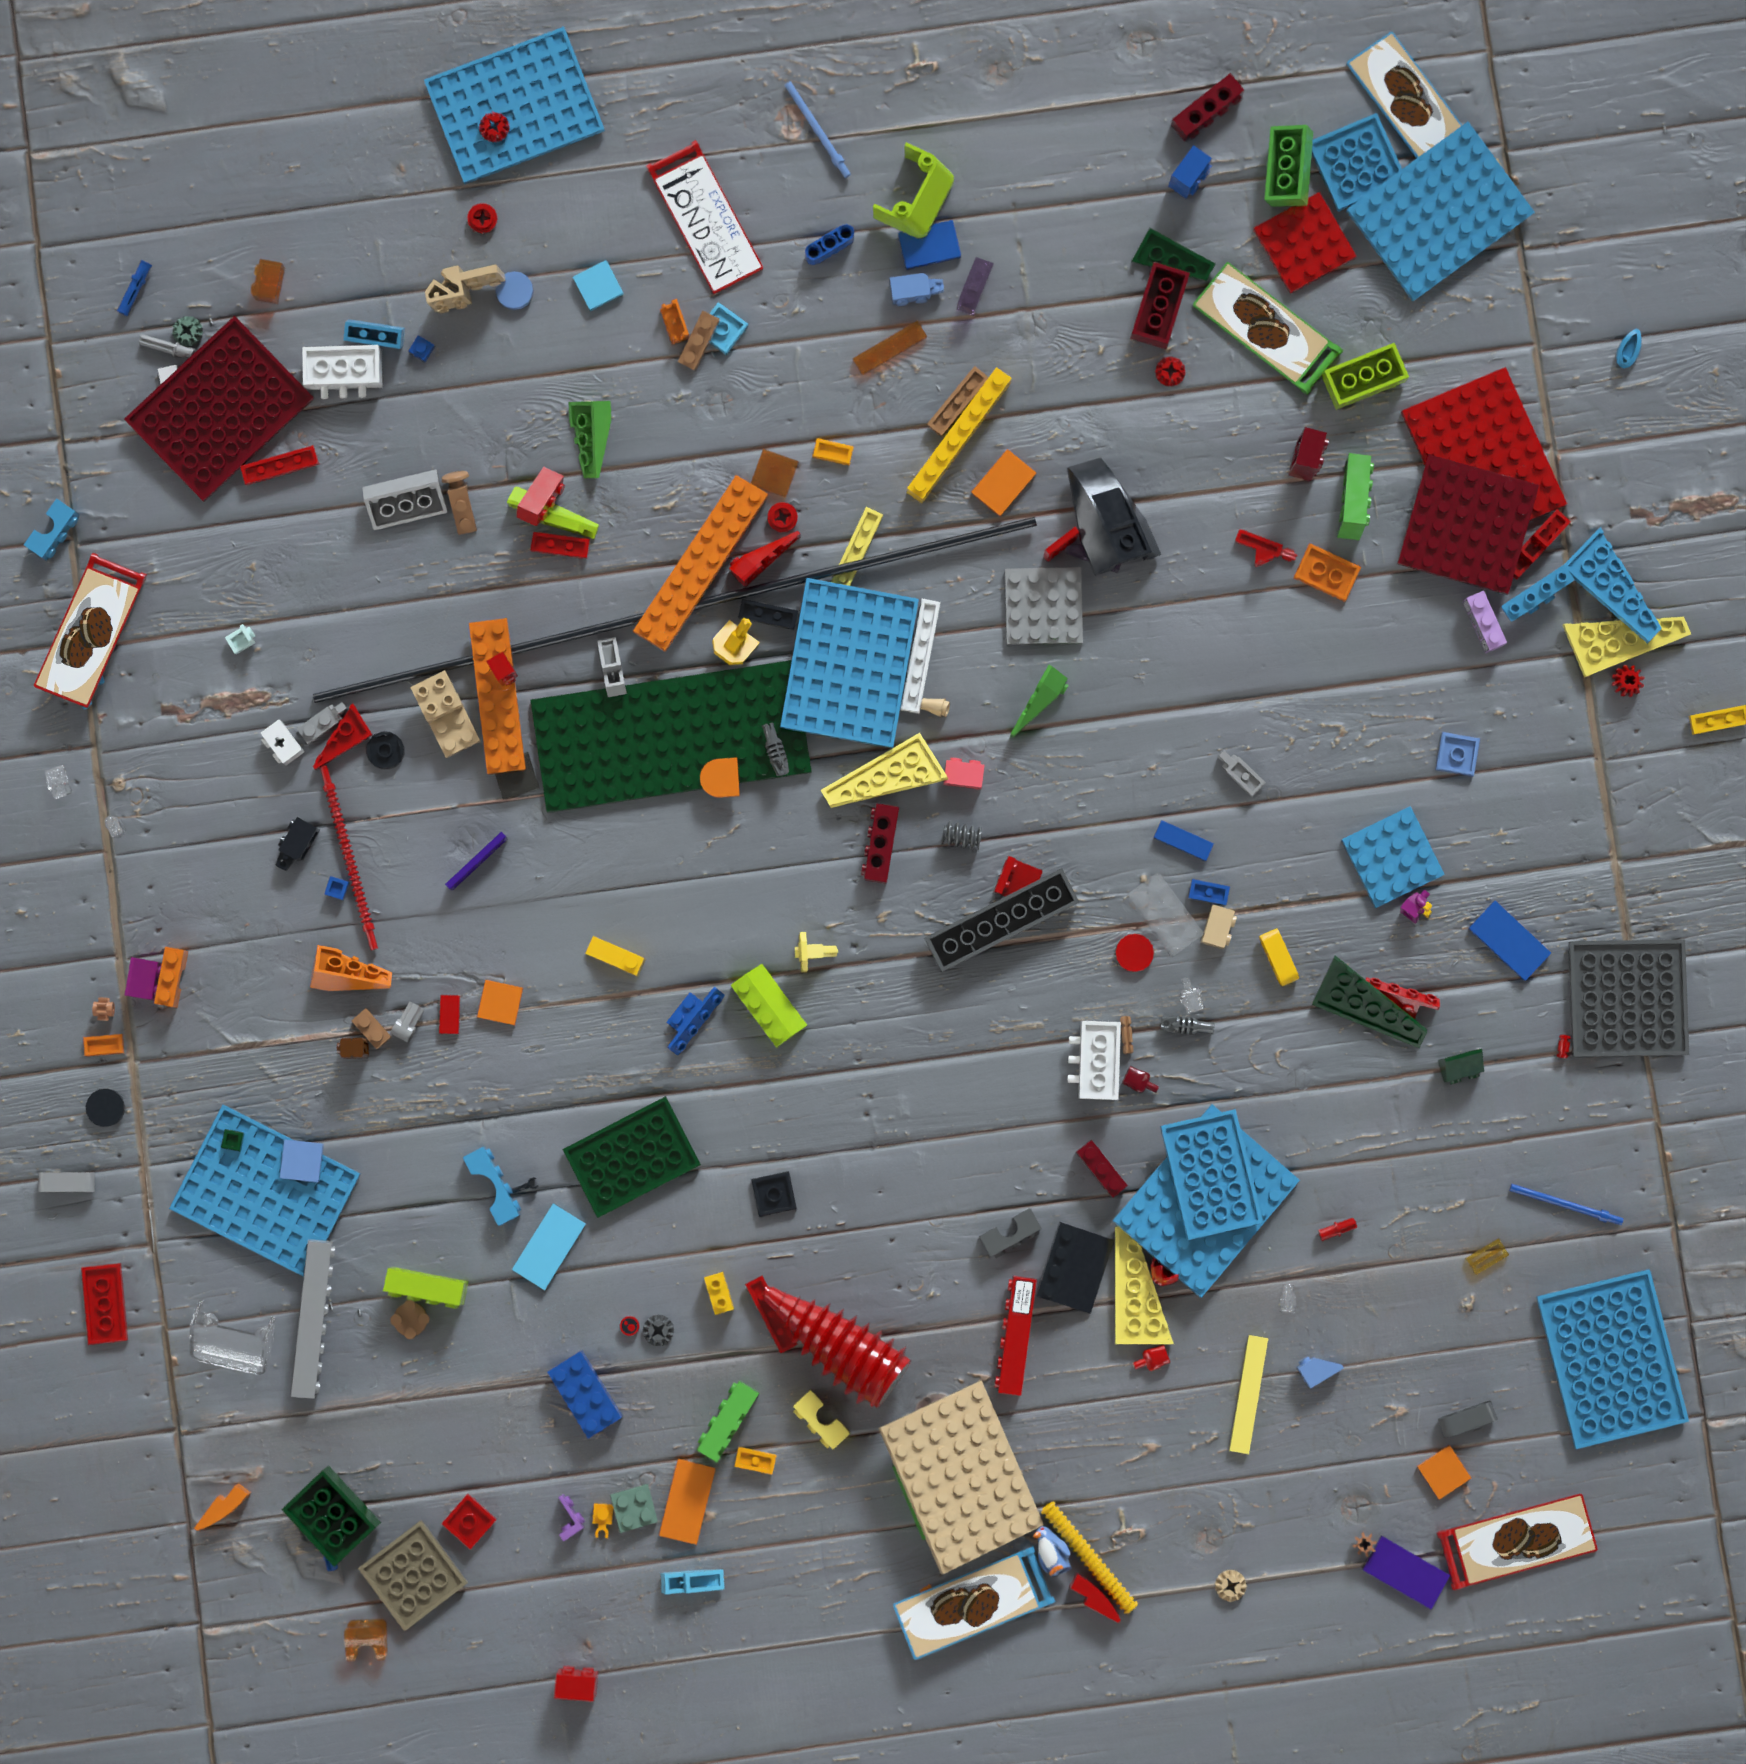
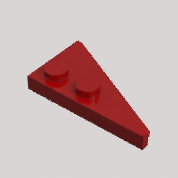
M354 704L349 706L346 715L341 719L337 729L334 730L327 741V745L315 760L313 765L315 770L373 736Z

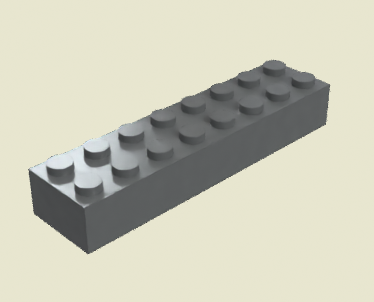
M1061 868L925 937L924 940L940 971L943 972L1079 903V900Z

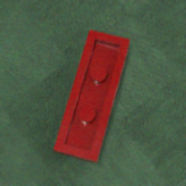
M533 532L530 550L531 552L588 559L590 539Z

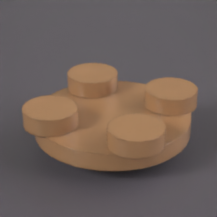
M407 1300L399 1306L390 1318L391 1324L407 1339H413L416 1335L422 1333L430 1321V1317L425 1309L412 1300Z

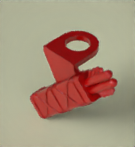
M1242 529L1237 533L1236 543L1256 550V568L1272 561L1274 557L1278 558L1279 555L1283 560H1288V562L1296 560L1297 554L1291 548L1283 549V545Z

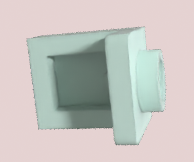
M243 624L240 625V629L225 637L234 654H238L255 644L253 639L255 634L250 627L246 628Z

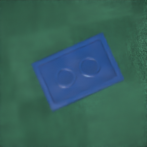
M953 220L933 224L927 236L920 239L902 231L898 232L906 270L961 258Z

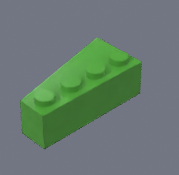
M1349 453L1347 456L1343 486H1346V488H1343L1341 503H1344V505H1342L1339 515V522L1342 523L1338 530L1337 538L1360 540L1365 526H1369L1370 515L1367 514V509H1370L1371 497H1368V494L1372 490L1373 480H1370V474H1373L1374 463H1371L1370 455Z
M740 1380L738 1384L735 1382L732 1384L728 1391L731 1394L727 1401L723 1399L718 1407L721 1412L717 1417H712L707 1425L710 1427V1430L707 1434L703 1432L697 1442L700 1444L697 1451L715 1462H718L759 1394L758 1391Z

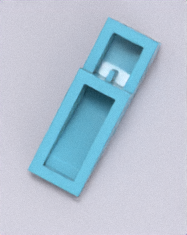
M723 1569L661 1573L662 1593L674 1594L723 1590Z

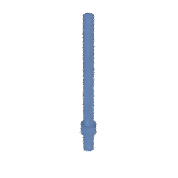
M791 82L786 83V89L831 156L832 163L835 167L839 168L844 178H848L851 173L844 164L845 160L841 154L838 155Z

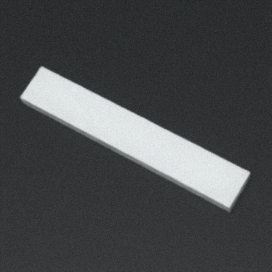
M927 599L921 600L900 711L920 713L940 602Z

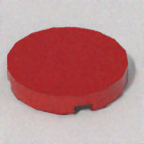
M1129 934L1119 941L1116 946L1115 955L1122 968L1127 971L1138 972L1150 965L1153 960L1154 950L1149 939L1143 935Z

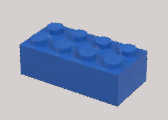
M583 1350L547 1372L588 1439L623 1417Z

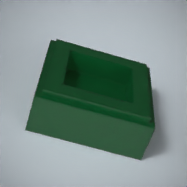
M224 1129L221 1148L241 1152L245 1132Z

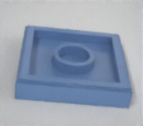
M1442 732L1435 770L1473 777L1480 738Z
M284 1139L280 1178L319 1182L324 1144Z

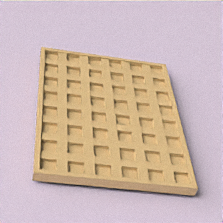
M982 1381L967 1386L879 1428L941 1574H945L1044 1525Z

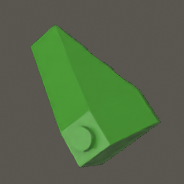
M1048 665L1034 694L1030 697L1025 710H1023L1010 734L1012 738L1056 700L1060 693L1064 695L1069 686L1066 684L1068 678L1053 666Z

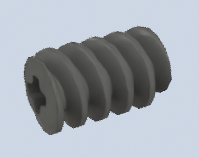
M949 821L946 826L944 825L941 844L947 839L949 846L955 841V847L962 843L963 849H965L970 844V850L977 846L979 851L982 829L979 827L975 832L974 826H971L967 830L966 824L960 829L959 823L952 827V823Z

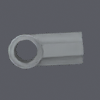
M409 1002L401 1018L394 1024L391 1034L408 1043L425 1009Z

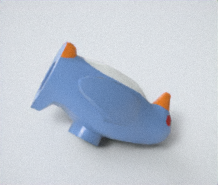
M1039 1527L1033 1537L1038 1540V1556L1041 1567L1047 1573L1050 1571L1051 1577L1071 1570L1072 1567L1068 1560L1070 1552L1065 1542L1048 1527Z

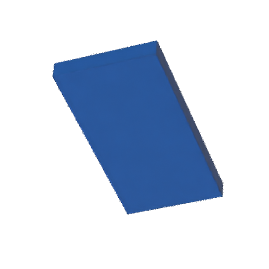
M1493 901L1468 928L1524 981L1551 954L1544 945L1497 901Z

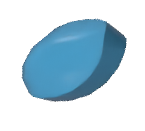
M1632 330L1619 344L1616 362L1621 368H1628L1637 360L1642 346L1640 330Z

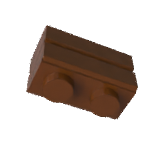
M341 1038L340 1043H337V1054H340L345 1059H368L369 1041L365 1038Z

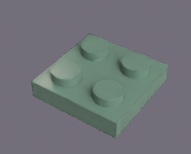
M648 1484L609 1494L619 1533L658 1522Z

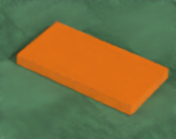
M678 1458L659 1536L697 1545L715 1467Z

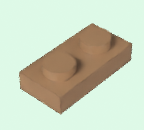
M367 1008L351 1020L376 1050L392 1038Z

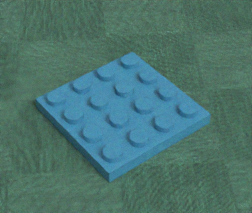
M1377 113L1313 139L1312 156L1337 212L1352 206L1402 170Z
M1411 806L1341 839L1375 908L1445 875Z

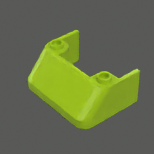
M906 142L904 145L905 158L918 163L919 168L928 174L912 205L901 201L896 203L892 211L874 204L873 218L920 239L926 237L954 184V176L933 154Z

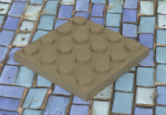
M422 1520L358 1568L404 1632L468 1583Z

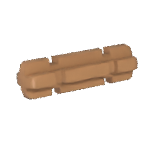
M1122 1016L1120 1022L1122 1025V1043H1124V1046H1122L1123 1053L1131 1054L1134 1051L1131 1044L1133 1042L1132 1027H1130L1131 1017Z

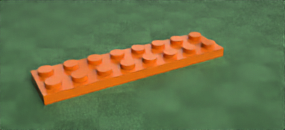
M503 618L469 623L487 774L526 770L516 683L501 686L486 662L503 651L513 666L508 619Z

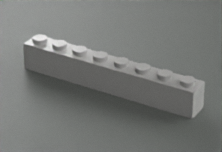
M308 1239L291 1397L315 1399V1393L319 1394L320 1382H316L317 1374H321L322 1370L319 1355H323L324 1343H321V1336L326 1334V1324H323V1318L328 1315L329 1304H325L326 1297H330L331 1285H327L328 1277H332L333 1266L329 1264L330 1258H334L335 1246H332L331 1241Z

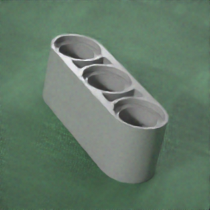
M95 1172L39 1173L38 1192H95Z

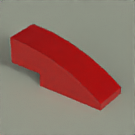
M1076 1572L1069 1585L1070 1589L1085 1596L1083 1601L1085 1606L1119 1623L1121 1619L1108 1598L1097 1586Z

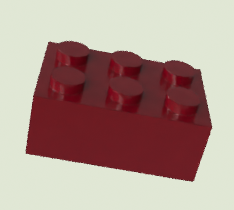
M1307 427L1303 429L1297 439L1288 476L1311 481L1313 476H1317L1324 462L1322 454L1327 449L1329 439H1326L1327 432Z

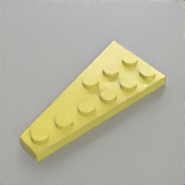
M1684 617L1657 619L1662 629L1648 644L1621 620L1562 625L1584 678L1691 635Z
M918 733L825 787L821 792L829 806L833 808L948 780V777L921 734Z

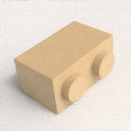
M1212 905L1200 943L1224 949L1225 945L1229 946L1231 940L1229 930L1230 927L1234 928L1237 916H1234L1235 911Z

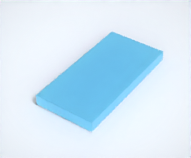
M553 1203L512 1270L545 1290L586 1223Z

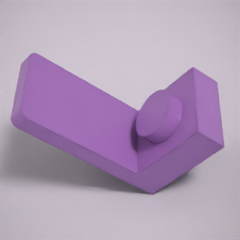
M562 1494L559 1496V1499L575 1522V1524L569 1522L561 1528L563 1532L559 1536L565 1541L584 1528L583 1523L585 1520L579 1512L576 1513L572 1508L574 1503L569 1496L565 1497Z

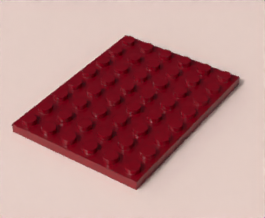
M234 315L128 414L124 420L192 491L205 502L240 469V466L250 460L314 400V397Z

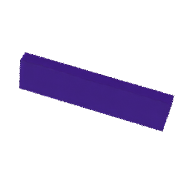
M500 832L445 885L450 890H454L505 843L508 838Z

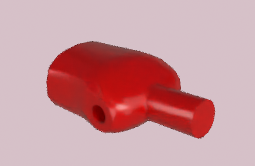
M1164 1344L1144 1350L1142 1353L1143 1359L1133 1362L1135 1369L1146 1366L1150 1371L1171 1363Z

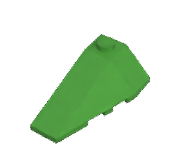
M611 401L569 402L570 426L574 427L576 437L574 441L579 446L580 454L578 457L583 477L599 478L611 424Z

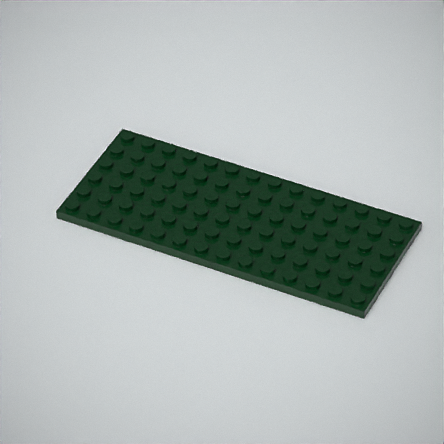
M792 660L625 685L627 694L608 697L606 688L531 699L547 813L702 790L700 782L701 771L708 762L714 759L737 758L739 784L812 773L806 732L780 728ZM774 723L777 737L782 740L789 773L786 775L777 776L770 763L765 747L767 740L762 726L765 724Z

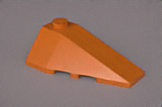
M317 946L310 988L326 991L389 989L391 987L392 972L373 964L366 965L359 962V958L355 956L350 958L343 955V951L339 949Z

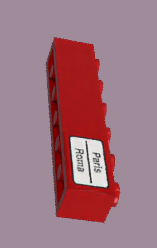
M1013 1276V1279L1008 1281L1007 1291H1011L1010 1299L1006 1298L1005 1310H1008V1316L1003 1319L1002 1329L1006 1331L1005 1338L1001 1337L1000 1349H1003L1002 1357H998L997 1368L1000 1369V1376H996L994 1388H998V1393L1022 1395L1037 1279Z

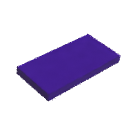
M1380 1536L1374 1547L1375 1552L1372 1551L1362 1570L1432 1610L1450 1575L1387 1538Z

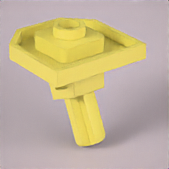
M806 932L799 933L798 947H795V958H799V962H801V973L808 971V959L837 956L838 949L836 946H823V944L807 945Z

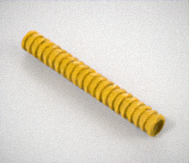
M1054 1501L1048 1503L1041 1513L1046 1515L1045 1518L1049 1519V1523L1053 1524L1054 1529L1057 1528V1533H1061V1538H1065L1064 1541L1069 1543L1068 1546L1073 1548L1072 1551L1077 1553L1076 1556L1081 1558L1080 1561L1085 1562L1084 1566L1089 1567L1088 1570L1093 1572L1092 1575L1096 1576V1580L1100 1581V1585L1104 1586V1590H1108V1595H1112V1600H1116L1115 1603L1120 1605L1119 1608L1124 1610L1123 1613L1128 1614L1137 1607V1601L1134 1602L1133 1596L1130 1597V1593L1125 1591L1126 1588L1122 1587V1583H1118V1578H1114V1573H1110V1569L1106 1568L1105 1563H1102L1103 1560L1099 1559V1555L1094 1553L1095 1550L1090 1549V1544H1086V1539H1082L1083 1536L1078 1534L1079 1531L1074 1529L1075 1526L1071 1525L1070 1520L1067 1521V1516L1062 1515L1063 1512L1059 1511L1058 1506H1055L1056 1503Z

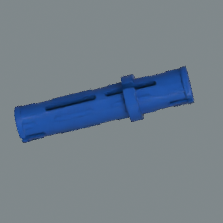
M143 260L140 261L135 274L131 276L132 281L116 310L117 312L128 316L142 285L146 283L145 278L152 267L150 263Z

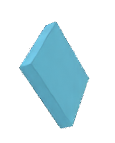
M607 260L573 276L590 311L624 295Z
M718 302L710 314L721 320L709 343L727 355L749 324Z

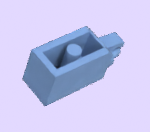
M925 273L890 278L893 305L905 306L909 304L908 302L914 301L916 303H925L930 299V296L944 292L943 280L928 279Z

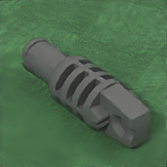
M774 723L765 724L762 726L767 740L765 747L770 763L777 776L786 775L789 773L782 740L777 737Z
M1161 1017L1160 1028L1161 1030L1178 1034H1214L1213 1028H1215V1023L1202 1022L1191 1017Z

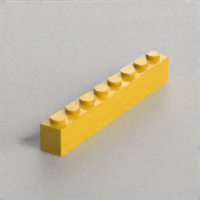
M997 367L907 487L909 495L920 503L924 502L1011 384L1012 378Z

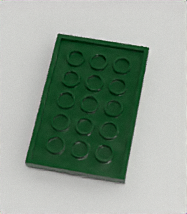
M666 1096L563 1149L597 1218L701 1165Z

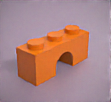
M165 947L154 1004L178 1008L181 993L179 982L181 973L186 968L189 951Z

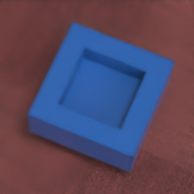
M418 335L408 352L426 362L435 345Z
M330 876L324 894L344 901L350 882Z

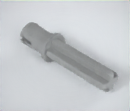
M141 335L139 340L140 345L173 354L175 358L178 356L188 359L196 352L194 348L185 347L178 342L173 344L146 335Z

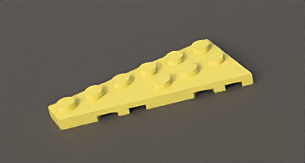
M1115 1227V1344H1174L1141 1246L1120 1227Z

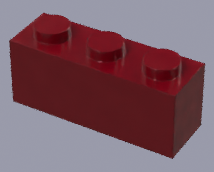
M1092 1140L1076 1151V1154L1111 1198L1128 1186Z

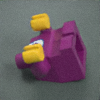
M1423 890L1421 894L1416 892L1402 904L1400 913L1415 924L1419 920V914H1423V916L1428 918L1432 913L1430 910L1432 904L1427 902L1430 894L1426 890Z

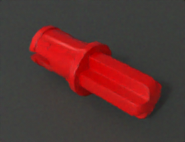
M1354 1218L1339 1223L1334 1222V1225L1319 1229L1318 1233L1322 1241L1337 1235L1340 1237L1341 1234L1356 1229L1357 1223Z

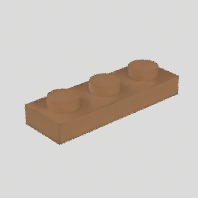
M702 310L678 360L679 363L696 371L721 319Z

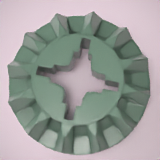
M184 316L177 319V322L173 325L172 334L180 345L192 346L200 341L203 335V328L201 323L194 317ZM184 325L187 328L192 327L190 329V332L193 336H190L187 333L183 334L184 329L182 326Z

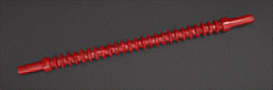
M327 765L320 767L324 781L323 789L327 793L326 797L329 798L327 802L330 803L329 808L332 809L330 813H333L331 818L335 820L333 821L336 824L334 828L337 829L336 834H339L337 839H340L339 844L342 845L340 849L343 850L342 855L345 856L343 860H346L345 865L348 866L346 868L349 871L347 875L351 877L349 881H352L350 886L354 888L352 889V892H355L353 896L356 897L355 902H358L356 907H359L358 913H361L359 918H362L361 923L364 924L362 929L363 932H366L371 951L376 950L378 946L373 932L375 927L371 923L372 918H369L371 913H368L369 908L366 907L368 903L365 902L366 897L363 896L365 892H362L363 887L360 886L362 884L359 881L361 877L357 875L359 871H356L358 866L354 864L356 863L353 860L355 856L352 855L353 850H350L352 845H349L350 840L347 839L349 835L346 834L347 829L344 828L346 824H343L344 819L341 818L343 816L340 813L342 809L338 807L340 803H337L339 798L335 796L337 795L334 792L336 790L335 784L331 781Z

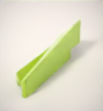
M518 486L514 487L507 501L508 506L517 509L518 504L527 491ZM556 504L553 508L548 509L545 520L540 521L541 524L595 539L599 527L597 523Z

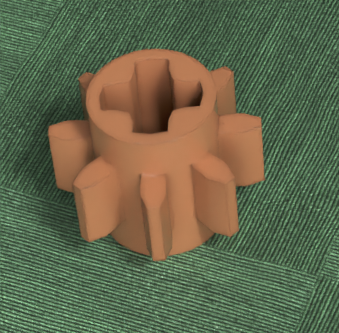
M99 997L98 1002H93V1016H98L97 1020L109 1021V1016L113 1017L115 1013L114 1002H110V998Z
M1362 1532L1360 1539L1355 1536L1358 1544L1353 1545V1547L1360 1549L1358 1555L1363 1551L1368 1557V1551L1375 1552L1372 1545L1376 1544L1377 1541H1371L1372 1534L1369 1537H1365L1364 1532ZM1362 1539H1366L1367 1542L1371 1543L1367 1550H1364L1359 1545V1543H1362Z

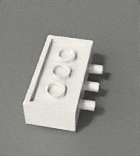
M379 345L302 347L303 385L306 390H321V399H328V389H339L340 398H347V389L358 388L359 397L365 398L366 388H383L382 350Z
M1081 1021L1080 1037H1069V1044H1080V1055L1068 1056V1063L1079 1064V1075H1068V1083H1079L1078 1099L1118 1100L1121 1022Z

